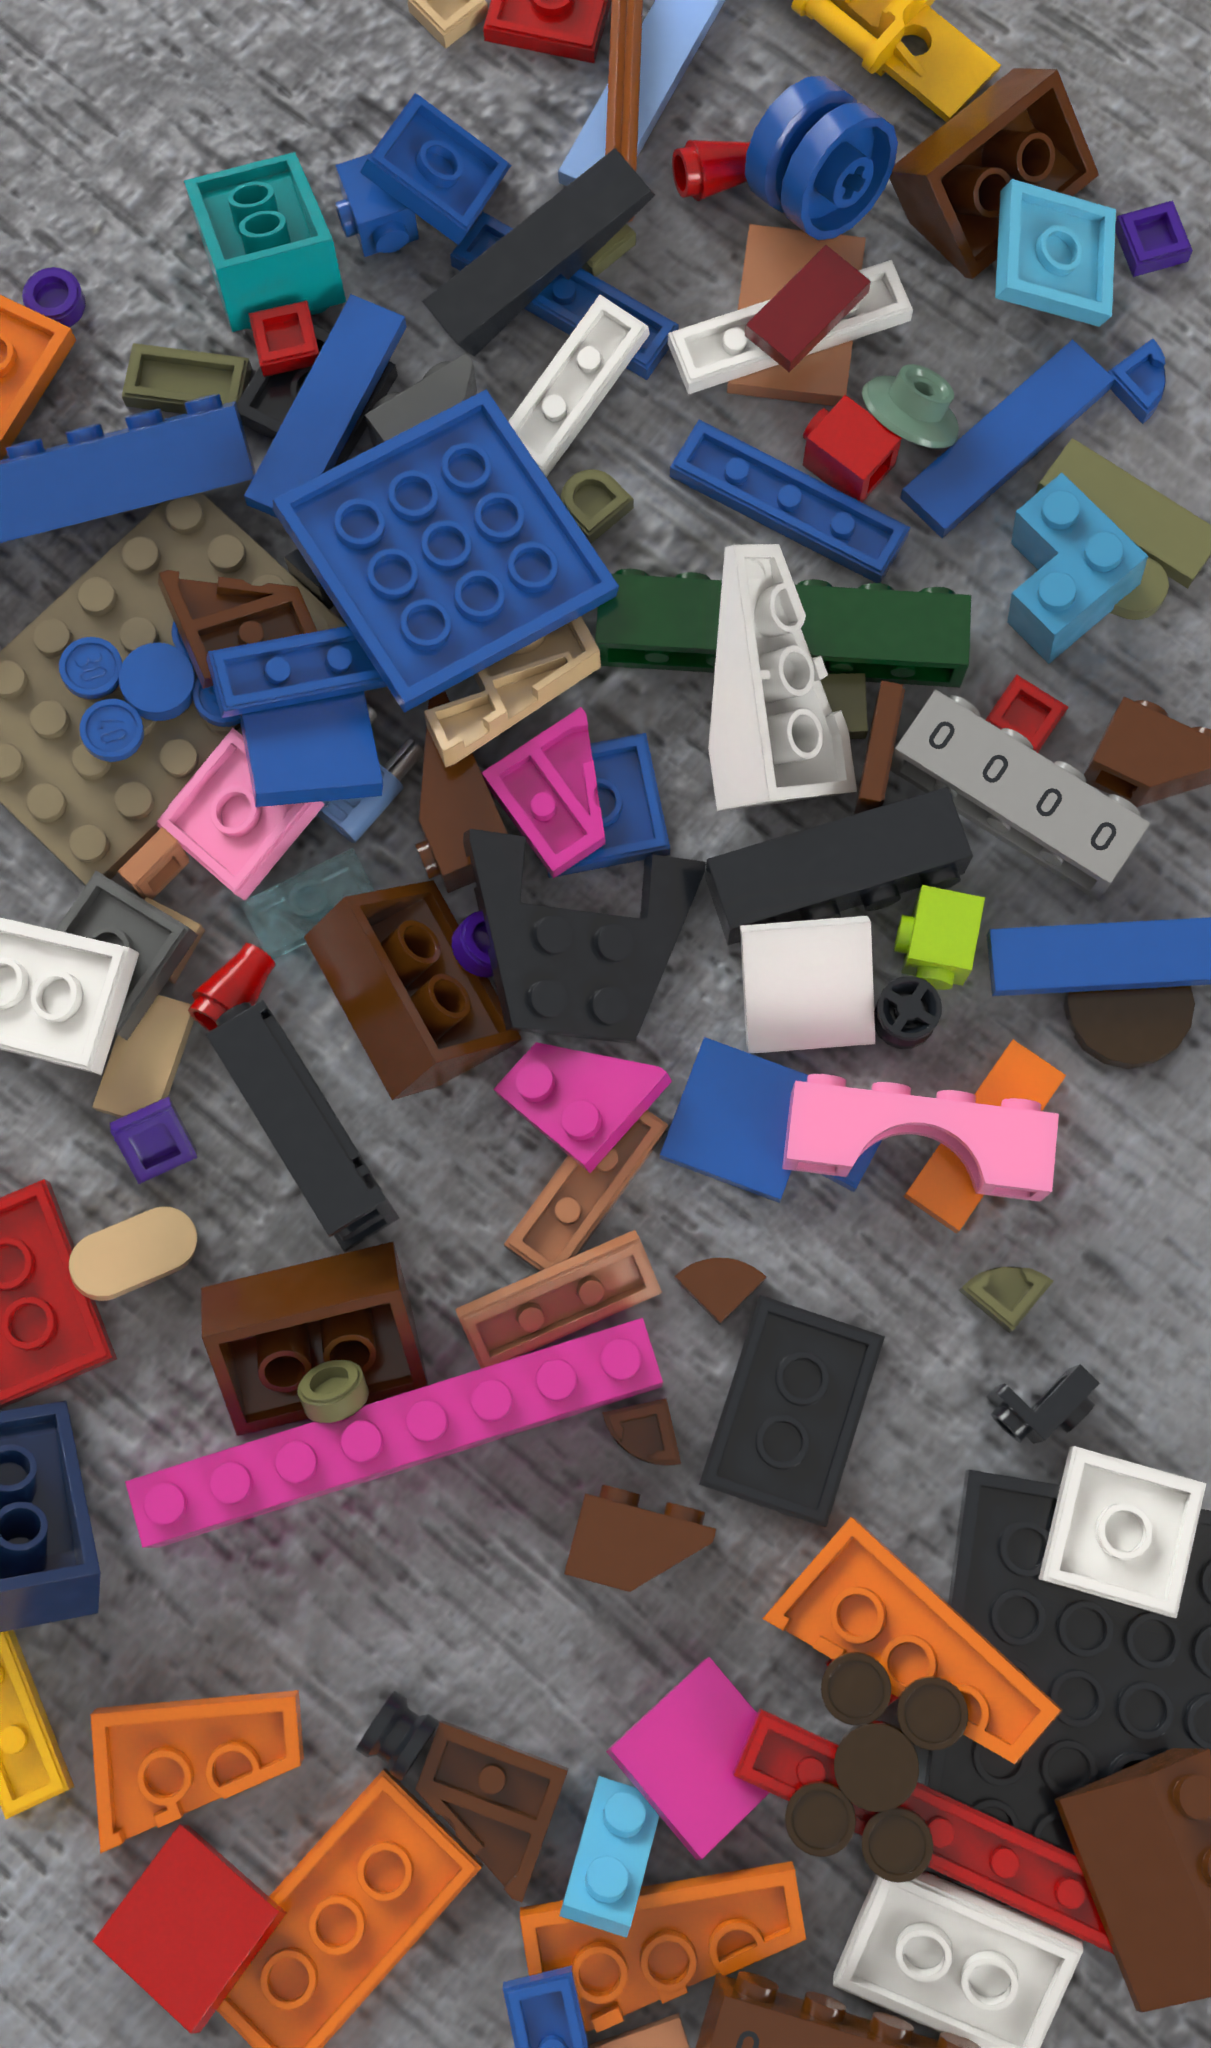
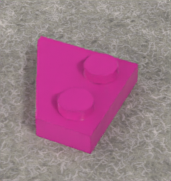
M582 707L481 772L491 793L522 836H526L527 843L553 879L605 845L588 721Z
M536 1042L493 1090L504 1102L586 1171L591 1173L668 1087L672 1080L668 1073L659 1066Z

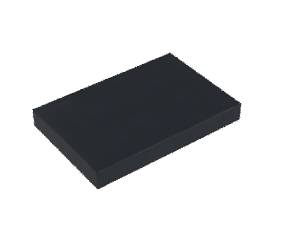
M760 1295L699 1485L824 1528L827 1527L885 1336Z

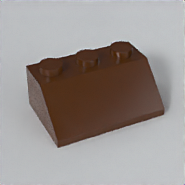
M1013 68L898 161L889 179L909 223L965 278L973 279L997 259L1000 191L1011 179L1074 196L1099 176V173L1058 70Z
M434 880L345 896L304 936L392 1100L436 1088L511 1048L522 1040L518 1031L506 1030L499 997L488 977H480L469 973L456 960L452 950V936L459 925Z
M394 1242L201 1288L202 1340L237 1436L309 1419L298 1396V1385L311 1369L327 1361L348 1360L360 1366L369 1389V1396L364 1405L428 1386L409 1294Z
M1172 1748L1054 1799L1129 1994L1138 2012H1147L1211 1997L1210 1749Z

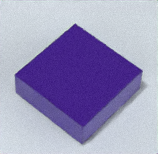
M1173 200L1117 216L1115 233L1133 277L1189 261L1193 250Z
M169 1096L110 1122L111 1134L138 1184L198 1158L196 1148Z

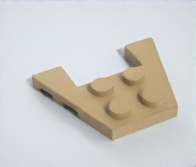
M582 616L474 674L473 676L481 692L424 711L427 729L445 767L456 764L601 668L600 650Z

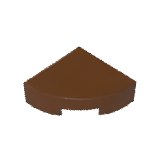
M731 1258L701 1260L687 1266L674 1276V1279L719 1325L767 1278L755 1267Z
M667 1398L602 1412L605 1424L613 1439L631 1456L654 1465L673 1466L681 1464Z

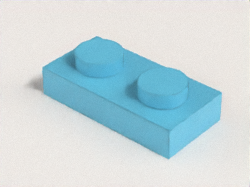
M601 1776L598 1777L559 1914L560 1917L627 1938L631 1928L659 1819L658 1813L636 1787Z

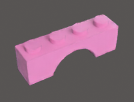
M811 1074L807 1076V1082L795 1081L791 1092L782 1169L847 1177L860 1155L876 1142L891 1136L913 1134L934 1139L953 1151L965 1165L976 1194L1041 1202L1052 1192L1059 1114L1042 1112L1039 1102L1027 1099H1004L1001 1106L978 1104L974 1094L963 1091H938L936 1098L911 1095V1088L903 1084L877 1082L872 1084V1090L846 1087V1079L827 1074Z

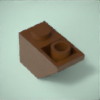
M1123 697L1084 773L1086 783L1108 794L1123 797L1136 807L1211 784V729L1204 727L1191 728L1169 718L1168 713L1155 703L1146 700L1133 701Z
M602 1484L599 1497L585 1493L564 1574L631 1592L713 1543L716 1529L703 1525L706 1512L670 1502L666 1503L664 1514L638 1508L640 1494Z

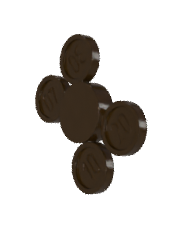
M861 1652L845 1653L835 1658L828 1665L821 1682L822 1699L828 1711L839 1721L849 1725H856L842 1737L836 1750L834 1772L838 1786L825 1781H814L797 1789L791 1796L786 1808V1829L792 1842L800 1850L809 1855L826 1857L840 1852L850 1842L856 1825V1814L853 1804L864 1810L876 1812L866 1823L862 1834V1852L866 1863L876 1875L887 1881L897 1883L911 1881L926 1870L933 1853L932 1835L924 1819L913 1810L900 1806L911 1796L918 1782L919 1760L914 1744L927 1750H942L955 1744L961 1738L967 1726V1704L962 1693L953 1683L941 1677L926 1676L914 1680L902 1692L897 1706L900 1728L888 1722L875 1721L885 1712L890 1702L891 1682L884 1666L874 1657Z

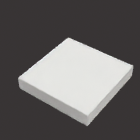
M868 916L740 926L748 1053L875 1044L871 921Z
M1076 1446L1069 1447L1039 1580L1171 1618H1177L1206 1483Z

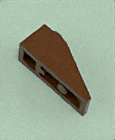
M443 691L429 699L428 709L449 703L446 692ZM426 726L419 822L425 840L415 844V847L428 878L431 879L440 875L447 893H450L476 882L470 856L466 857L463 845L464 832L469 829L508 833L473 753L456 764L445 767Z

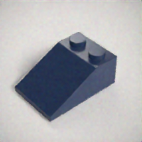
M67 1401L0 1411V1632L97 1614L99 1611L101 1572Z

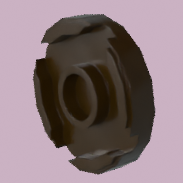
M1191 986L1066 992L1063 1007L1066 1020H1069L1070 1028L1075 1034L1074 1038L1083 1051L1103 1064L1132 1069L1155 1063L1178 1048L1191 1028L1195 1001Z

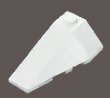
M745 544L725 547L708 746L717 811L766 806L857 792L849 730L842 711L832 712L820 681L828 676L821 656L811 657L801 630L806 615L779 544Z

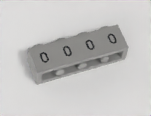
M936 689L895 747L890 771L925 793L948 787L958 814L1097 901L1100 900L1150 825V822L1140 817L1139 810L1130 801L1118 795L1110 794L1107 796L1087 784L1085 776L1072 765L1062 761L1053 763L1034 751L1031 742L1022 734L1009 728L1000 730L981 718L977 708L969 701L955 695L947 697Z

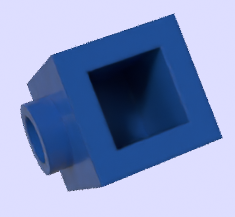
M370 154L335 165L343 200L335 202L337 214L346 238L354 235L357 236L364 257L379 252H395L403 248L407 243L419 240L415 213L360 173Z

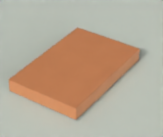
M749 224L738 310L772 299L825 245L830 247L854 268L861 270L866 238L839 235L834 239L816 240L803 230ZM853 340L805 356L790 372L781 365H776L728 381L727 393L835 406L847 394Z

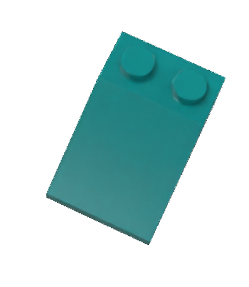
M296 152L184 180L191 208L232 332L243 329L252 330L249 313L307 301L310 313L314 315L326 311L330 306L347 302L333 238Z

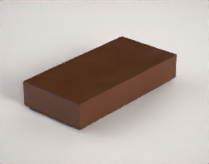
M881 681L875 702L854 814L883 806L905 689H902L903 684Z

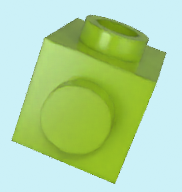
M922 885L914 902L912 916L902 914L897 929L894 952L905 954L901 973L926 980L938 990L952 989L953 984L963 986L973 967L985 897Z

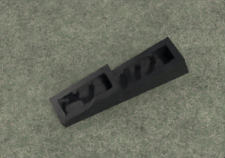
M614 148L422 302L454 342L475 357L560 273L569 280L655 194L619 151Z

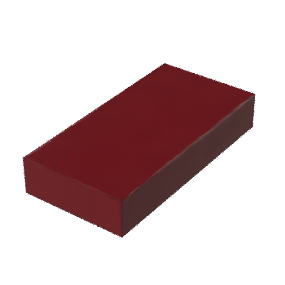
M825 245L745 325L744 336L785 370L790 372L869 293L871 281L830 247Z

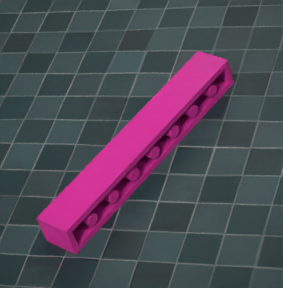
M640 1318L365 1405L355 1414L341 1421L333 1423L311 1422L125 1481L142 1548H160L662 1388L663 1380L644 1320Z

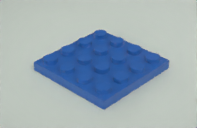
M487 389L272 499L273 512L404 713L617 596L619 585Z

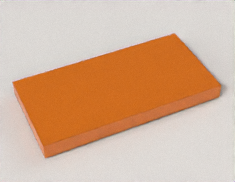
M384 1768L270 1894L269 1897L287 1914L216 2011L252 2048H323L478 1873L483 1863L397 1778Z

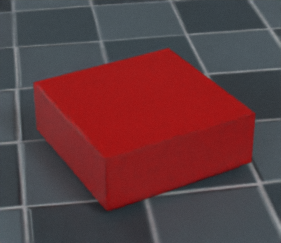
M307 301L249 313L258 359L264 377L313 366L319 355V348Z
M1016 674L985 720L1000 730L1009 728L1022 734L1031 742L1033 750L1039 753L1065 715L1068 706Z

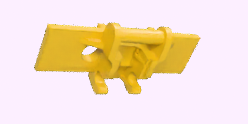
M793 0L791 9L801 17L806 15L811 20H816L863 59L862 67L869 73L873 74L876 72L881 77L886 72L945 122H948L957 115L1001 67V64L931 8L935 0ZM907 35L918 36L927 43L929 50L922 55H912L901 41L902 37Z

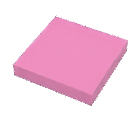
M232 728L168 805L166 811L157 820V826L165 828L178 840L188 854L235 895L246 901L325 804L320 801L255 807L243 735Z

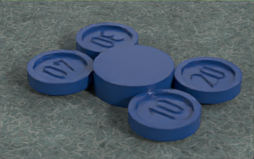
M175 622L172 625L174 646L166 643L145 644L133 650L123 662L118 650L110 642L98 637L78 639L63 651L59 661V672L64 685L71 693L84 699H99L111 694L120 685L125 701L119 699L98 701L83 714L79 728L80 736L85 748L94 757L107 762H117L129 758L140 748L144 739V725L141 717L152 721L170 720L184 713L193 700L197 712L208 723L219 727H231L240 724L239 715L222 718L214 687L211 686L203 689L199 678L196 680L191 664L192 661Z

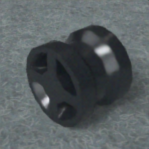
M915 976L900 977L891 981L882 990L874 1009L875 1030L878 1036L888 1045L898 1049H912L922 1045L932 1035L942 1014L941 999L937 990L926 980ZM891 1006H893V1007L896 1008V1012H897V1014H898V1018L896 1017L895 1009L892 1008ZM914 1020H917L919 1023H921V1025L917 1022L906 1024V1022H912Z
M394 1691L365 1732L356 1750L366 1757L378 1756L388 1763L389 1773L402 1781L440 1721L430 1714L417 1715L408 1708L407 1699L397 1691Z

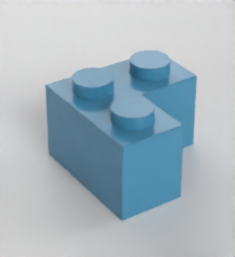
M1060 473L1015 513L1011 544L1038 571L1012 592L1007 623L1050 664L1114 609L1115 604L1141 584L1148 555L1063 473Z

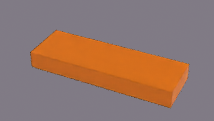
M1012 1039L975 1092L976 1103L1001 1106L1004 1099H1027L1039 1102L1042 1111L1066 1075ZM940 1143L903 1197L957 1234L984 1194L975 1193L972 1180L965 1165L953 1151Z

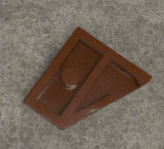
M166 570L159 573L158 585L203 689L213 686L206 660L208 651L317 632L300 590L296 586L273 583L255 586L242 579L218 577V583L180 579L179 571Z
M441 1720L415 1790L437 1815H441L455 1830L456 1836L474 1856L477 1855L503 1884L506 1893L513 1900L522 1903L569 1768Z

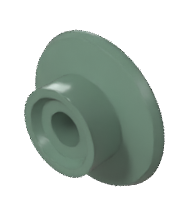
M908 364L901 368L897 377L878 376L863 386V401L870 413L883 426L901 438L929 448H946L952 446L957 441L959 426L955 415L949 408L954 399V391L950 384L934 371L923 366Z

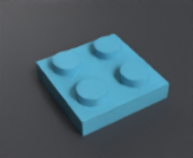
M1011 179L1000 191L995 298L1100 327L1112 317L1116 209Z

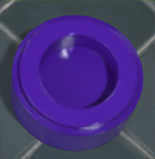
M51 267L39 270L27 280L23 288L22 299L25 307L67 327L76 324L84 313L86 306L84 293L76 277L65 269Z
M477 911L467 916L454 931L452 936L453 954L458 963L469 973L480 977L494 976L488 949L491 946L483 912Z

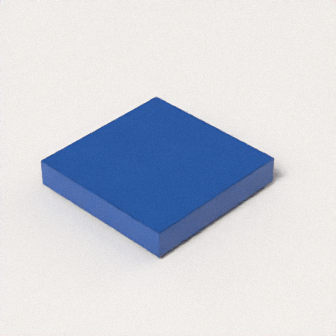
M415 93L367 158L360 173L459 245L512 165Z
M364 691L239 715L255 807L382 796L383 779Z
M646 733L590 743L603 820L605 845L558 876L641 861L652 854L670 855L671 848Z
M704 1037L659 1158L780 1203L792 1171L782 1169L791 1092L795 1081L807 1082L808 1075Z

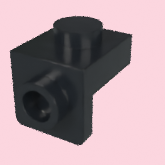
M1079 1364L1069 1368L1031 1408L1005 1383L996 1386L987 1395V1398L997 1407L991 1413V1416L1005 1432L1018 1442L1027 1437L1035 1444L1046 1441L1059 1426L1066 1433L1075 1428L1094 1408L1095 1404L1088 1396L1100 1383Z

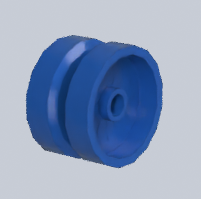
M806 77L789 86L769 106L754 130L746 152L745 177L750 191L776 210L785 213L788 220L816 240L834 239L853 228L872 209L886 188L896 161L898 141L895 129L892 124L866 105L857 103V99L827 77Z

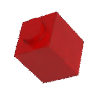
M844 395L831 411L822 408L807 425L803 433L806 445L802 465L829 486L863 503L895 466L902 438L891 432L871 413Z

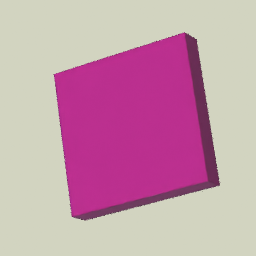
M710 1657L700 1662L606 1750L608 1755L696 1860H702L770 1793L733 1775L734 1768L755 1721L757 1712Z

